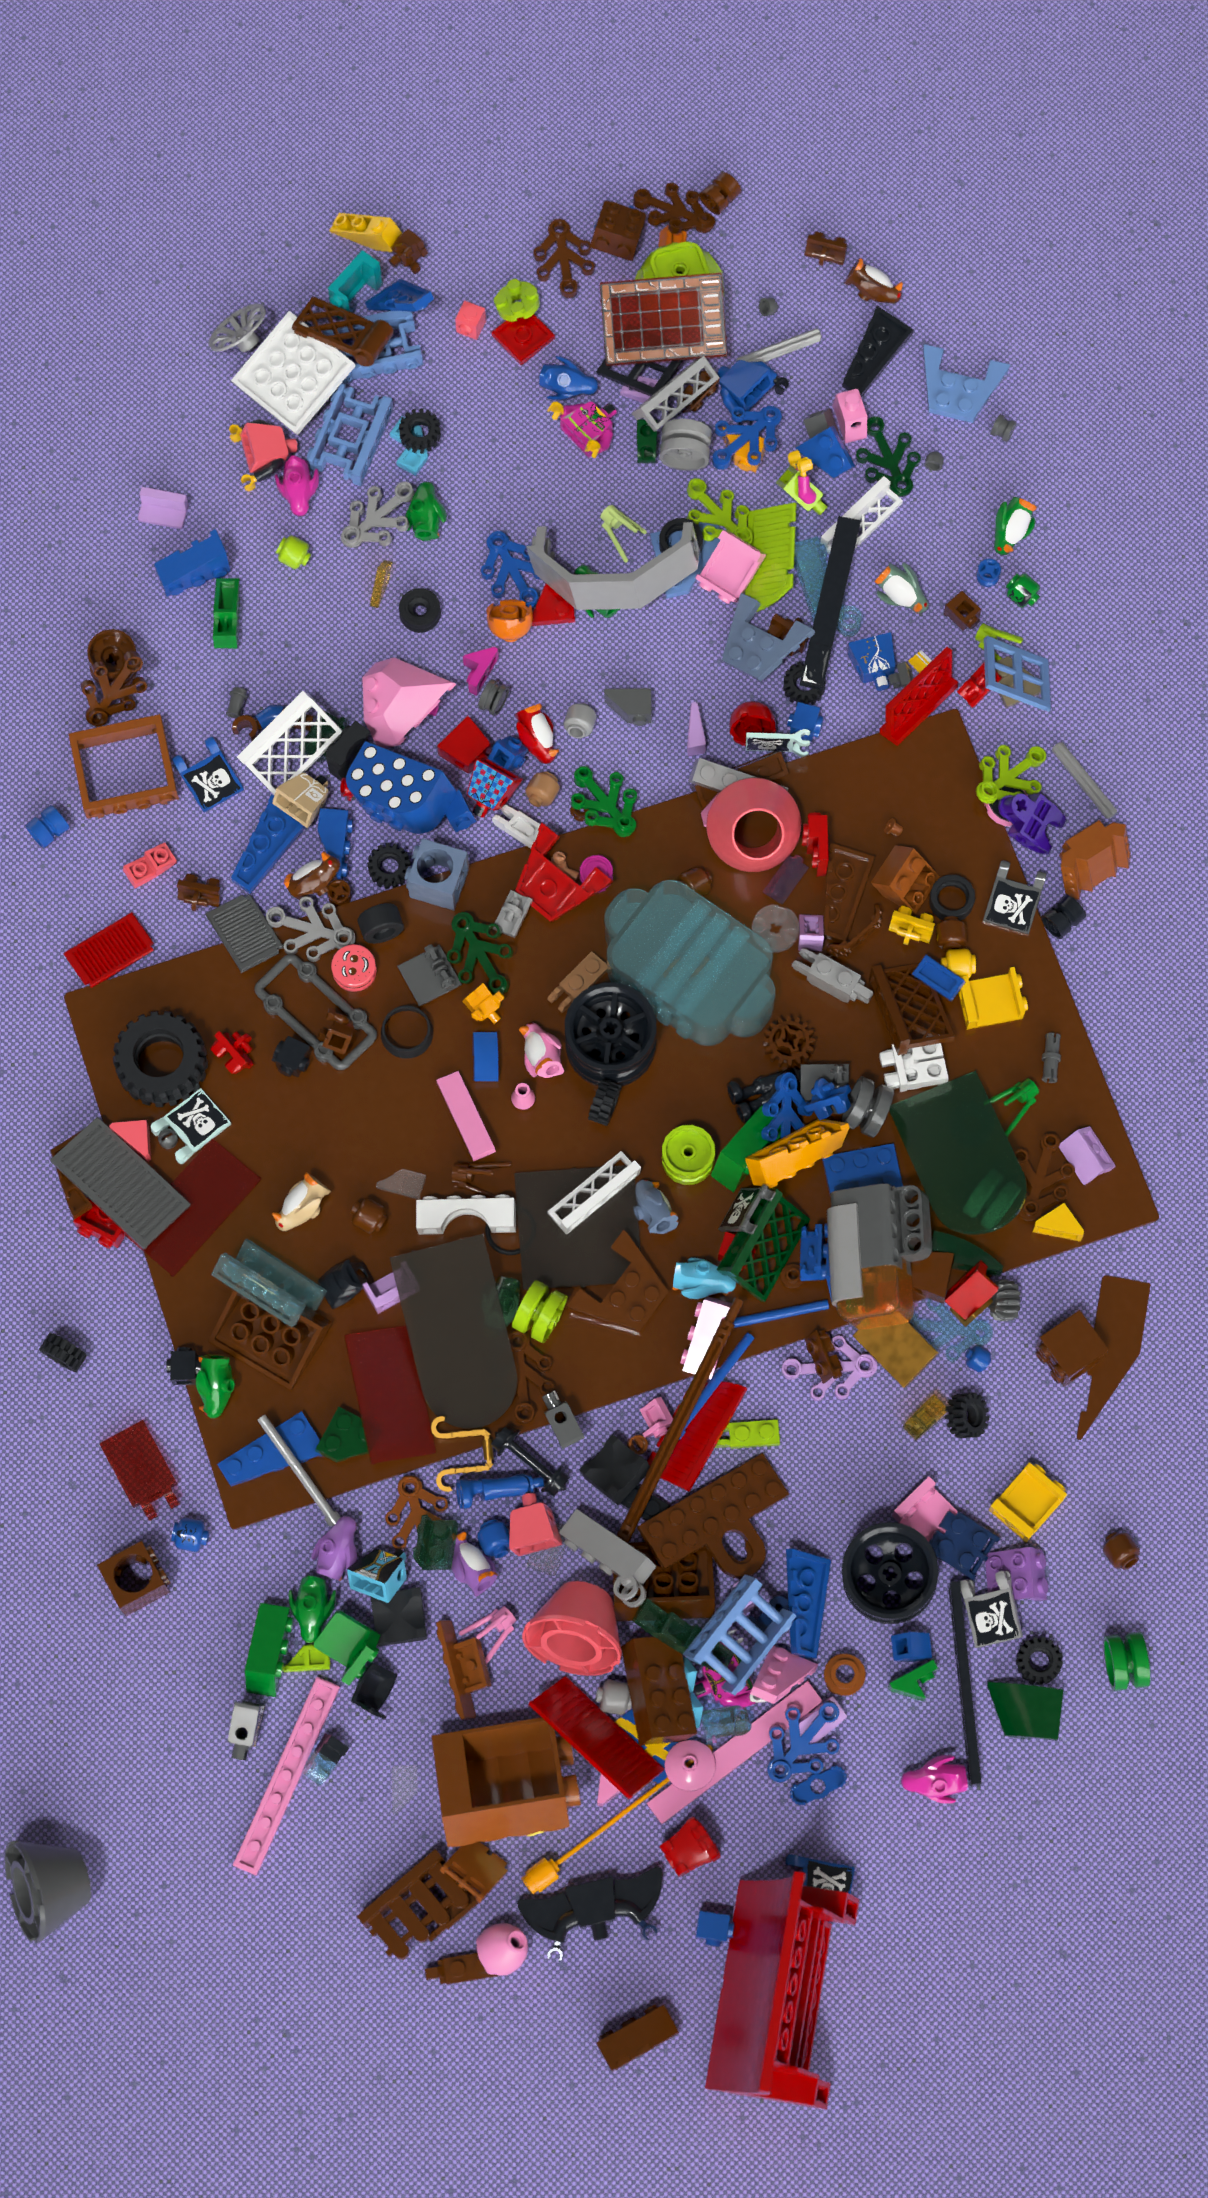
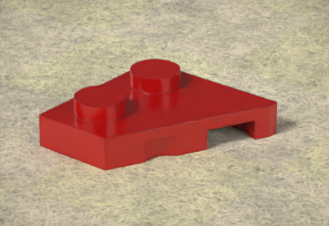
M545 584L532 614V626L574 623V607L549 585Z

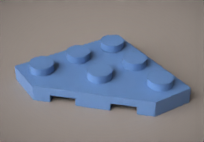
M704 522L698 524L702 532L707 525L719 529V525ZM676 531L669 535L667 539L669 547H672L681 540L682 531ZM660 532L650 534L655 557L661 554L659 547ZM715 538L713 541L703 539L698 569L664 592L666 599L690 593L697 580L695 579L696 575L701 574L721 539Z

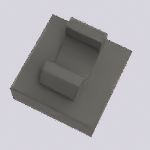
M906 662L897 664L898 673L888 676L890 685H893L894 689L904 688L914 679L912 669Z

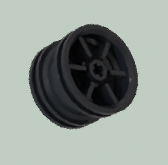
M601 983L582 991L573 1000L565 1018V1047L569 1063L574 1071L581 1078L596 1086H599L602 1079L625 1086L638 1080L648 1070L656 1052V1017L652 1006L639 991L620 983ZM603 1009L606 1015L600 1018L597 1016V1011ZM628 1012L630 1018L622 1020L621 1014ZM584 1028H589L591 1030V1033L588 1035H584L582 1033V1030ZM607 1029L615 1030V1034L610 1035ZM632 1034H638L639 1039L637 1041H632L630 1039V1036ZM596 1049L601 1054L596 1057L591 1052ZM624 1053L625 1057L617 1059L615 1055Z

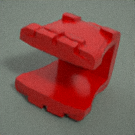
M695 1817L688 1819L674 1836L659 1846L671 1867L675 1869L674 1871L678 1877L684 1876L701 1865L715 1862L721 1858L711 1836Z

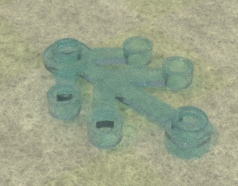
M931 1299L927 1301L928 1309L936 1312L944 1323L919 1320L912 1312L901 1314L912 1323L916 1330L943 1333L930 1342L936 1350L957 1335L965 1336L966 1338L957 1346H950L946 1350L945 1357L949 1362L958 1361L960 1354L974 1344L979 1346L988 1344L993 1336L992 1328L988 1323L974 1319L966 1327L958 1325L942 1303H939L937 1307H932L930 1305ZM976 1331H983L985 1336L982 1338L977 1337ZM951 1350L956 1351L957 1357L951 1358L948 1352Z

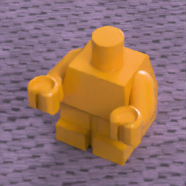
M484 983L462 1001L472 1012L471 1017L476 1021H484L486 1018H489L495 1024L501 1019L495 1011L499 1008L504 996L500 991L492 995Z

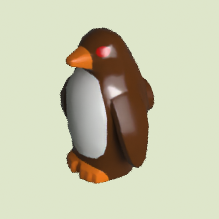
M858 258L844 281L846 285H855L859 290L858 296L867 302L871 299L883 303H897L902 297L903 282L893 285L884 272L864 264L862 258Z
M322 852V860H313L299 868L294 874H288L284 878V884L290 894L298 900L314 893L321 896L329 890V882L340 869L341 863L339 859L326 852Z

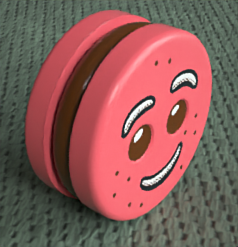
M351 944L342 947L335 953L331 963L335 982L347 991L357 992L364 990L373 983L376 977L377 969L374 956L367 948L361 945Z

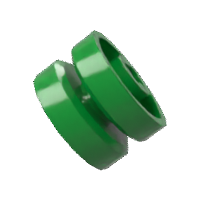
M1141 1631L1127 1633L1124 1643L1118 1634L1105 1636L1103 1642L1104 1658L1108 1680L1113 1692L1126 1690L1129 1686V1678L1135 1688L1149 1687V1658Z

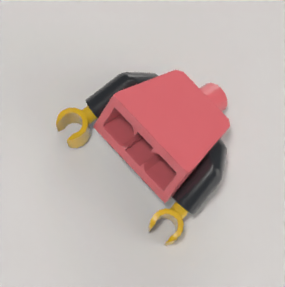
M257 419L242 424L240 428L236 424L229 427L231 441H242L249 472L254 474L253 476L245 474L241 477L242 483L251 481L250 484L244 487L246 491L254 490L256 481L261 482L283 467L288 453H295L297 451L296 439H285L280 426H273L264 420Z

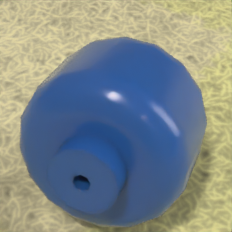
M979 1345L974 1346L972 1349L969 1348L965 1353L967 1358L966 1366L977 1372L986 1370L991 1362L990 1352Z

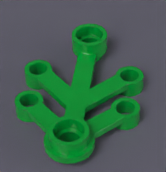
M582 766L576 769L574 772V783L581 788L587 787L597 801L587 800L584 795L576 793L571 797V806L577 810L582 808L588 809L584 817V822L588 826L610 827L620 837L630 836L636 829V822L631 817L633 804L637 800V792L630 788L623 792L624 807L621 814L616 808L619 788L623 785V775L619 772H614L610 775V790L607 797L593 780V773L588 767ZM597 811L608 813L611 818L601 817Z

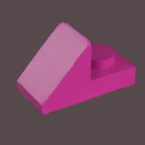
M491 647L463 656V664L472 669L467 678L470 693L476 696L479 694L499 659L498 648Z

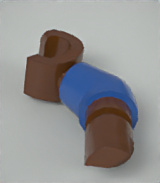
M269 705L256 714L255 719L249 715L237 717L232 724L233 734L238 735L242 729L250 728L252 731L249 733V737L252 742L259 735V730L262 729L263 731L285 709V706ZM306 714V722H313L314 716ZM293 725L292 728L301 729V725ZM306 725L305 730L311 731L312 725Z

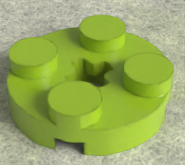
M518 279L508 281L507 285L494 297V304L499 316L511 322L517 321L516 318L524 317V319L531 317L540 306L537 288L531 283L520 282Z

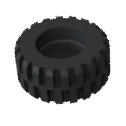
M152 1011L151 1016L145 1017L142 1014L137 1016L139 1021L136 1023L130 1021L126 1024L128 1030L119 1033V1043L117 1042L114 1045L115 1056H113V1064L122 1086L130 1093L132 1098L135 1100L141 1099L142 1104L148 1106L151 1103H155L156 1107H164V1103L168 1102L170 1106L177 1105L176 1100L180 1098L185 1101L190 1098L189 1092L191 1091L196 1093L200 1088L199 1081L203 1082L206 1077L205 1069L208 1068V1060L203 1039L191 1022L187 1023L185 1017L181 1015L174 1017L173 1013L165 1011L164 1015H159L158 1011ZM160 1041L177 1044L183 1052V1059L174 1072L163 1077H151L140 1070L138 1061L142 1052L148 1046Z

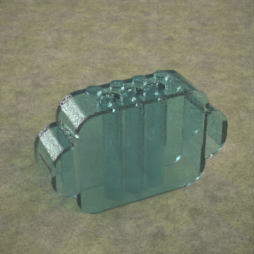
M675 880L662 881L656 884L649 893L641 889L624 890L607 907L604 924L605 940L608 945L607 974L611 983L628 985L639 991L648 1000L654 1010V1014L657 1015L656 1018L666 1026L670 1024L684 1039L690 1038L700 1045L712 1046L721 1043L730 1033L738 1037L756 1035L768 1023L773 1014L775 1001V986L770 978L773 954L770 945L761 936L685 884Z

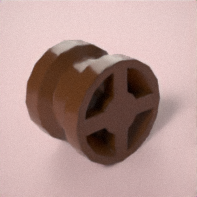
M334 880L328 885V899L335 907L351 902L352 895L347 882L344 880Z

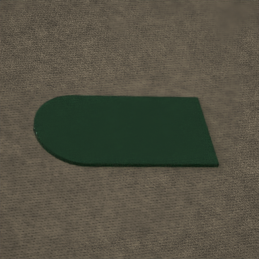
M976 1071L890 1106L889 1112L924 1191L929 1198L932 1209L945 1226L963 1234H985L1002 1228L1018 1215L1027 1196L1026 1178Z

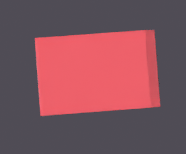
M147 1120L111 1123L109 1128L134 1152L148 1162L151 1160L150 1131Z

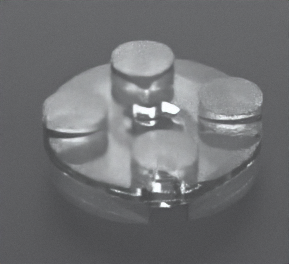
M774 904L765 906L755 915L752 923V937L756 944L767 953L785 951L792 947L798 939L799 921L794 912L788 908L785 909ZM771 924L782 927L779 933L770 932Z

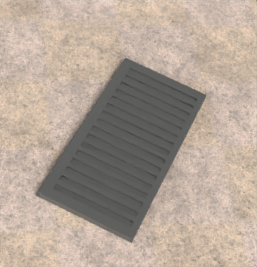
M98 1117L50 1159V1162L143 1250L191 1205Z

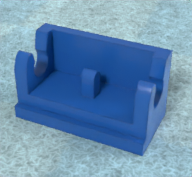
M815 1224L814 1232L807 1231L806 1226H803L801 1229L800 1281L825 1280L822 1278V1264H825L823 1244L826 1243L822 1224Z

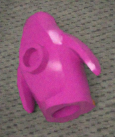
M291 456L284 465L283 482L281 483L278 475H275L276 486L281 495L288 501L292 513L296 516H304L309 509V500L318 488L319 472L318 469H315L314 476L311 478L307 462L297 456Z
M952 1755L936 1756L929 1760L922 1768L904 1773L901 1777V1785L905 1790L919 1793L933 1801L954 1803L956 1799L946 1796L967 1790L966 1769L964 1764L946 1763L955 1759Z

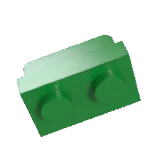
M336 1611L315 1640L314 1647L346 1667L341 1681L350 1685L355 1678L358 1680L361 1678L366 1669V1662H372L378 1654L379 1649L376 1646L380 1634L344 1612Z

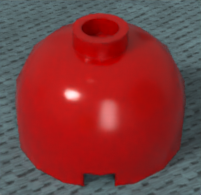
M757 701L744 702L738 705L731 713L729 720V732L733 736V740L740 745L746 746V733H775L776 722L773 712L765 704Z

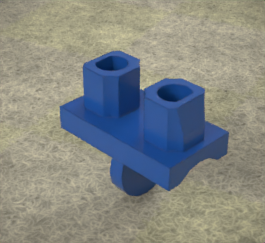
M824 1078L815 1081L814 1088L811 1089V1094L813 1095L811 1103L805 1104L804 1108L806 1112L814 1111L819 1120L825 1119L833 1113L830 1105L834 1106L837 1114L844 1113L851 1107L847 1095L852 1090L848 1084L834 1089L833 1083H828Z

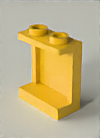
M1030 1462L988 1510L1026 1543L1067 1496L1062 1484L1056 1480L1052 1482L1045 1476L1046 1472L1038 1464L1032 1465Z

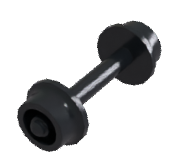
M506 1425L501 1432H495L496 1438L491 1445L497 1450L499 1457L508 1448L548 1481L541 1489L542 1492H548L555 1496L559 1491L566 1490L565 1483L570 1477L564 1472V1467L561 1465L554 1474L514 1441L520 1433L518 1429L513 1430Z

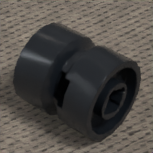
M1064 895L1055 904L1056 908H1050L1041 916L1045 928L1054 937L1062 939L1072 930L1071 926H1077L1086 918V913L1073 897Z

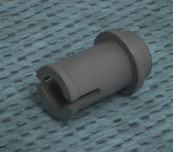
M234 687L230 691L231 699L226 712L228 717L236 719L241 716L244 700H247L248 697L246 690Z

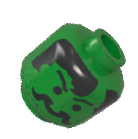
M1017 573L1006 585L1008 589L1006 592L1007 597L1020 608L1025 607L1027 604L1032 607L1040 598L1037 594L1040 590V585L1026 573L1021 575Z

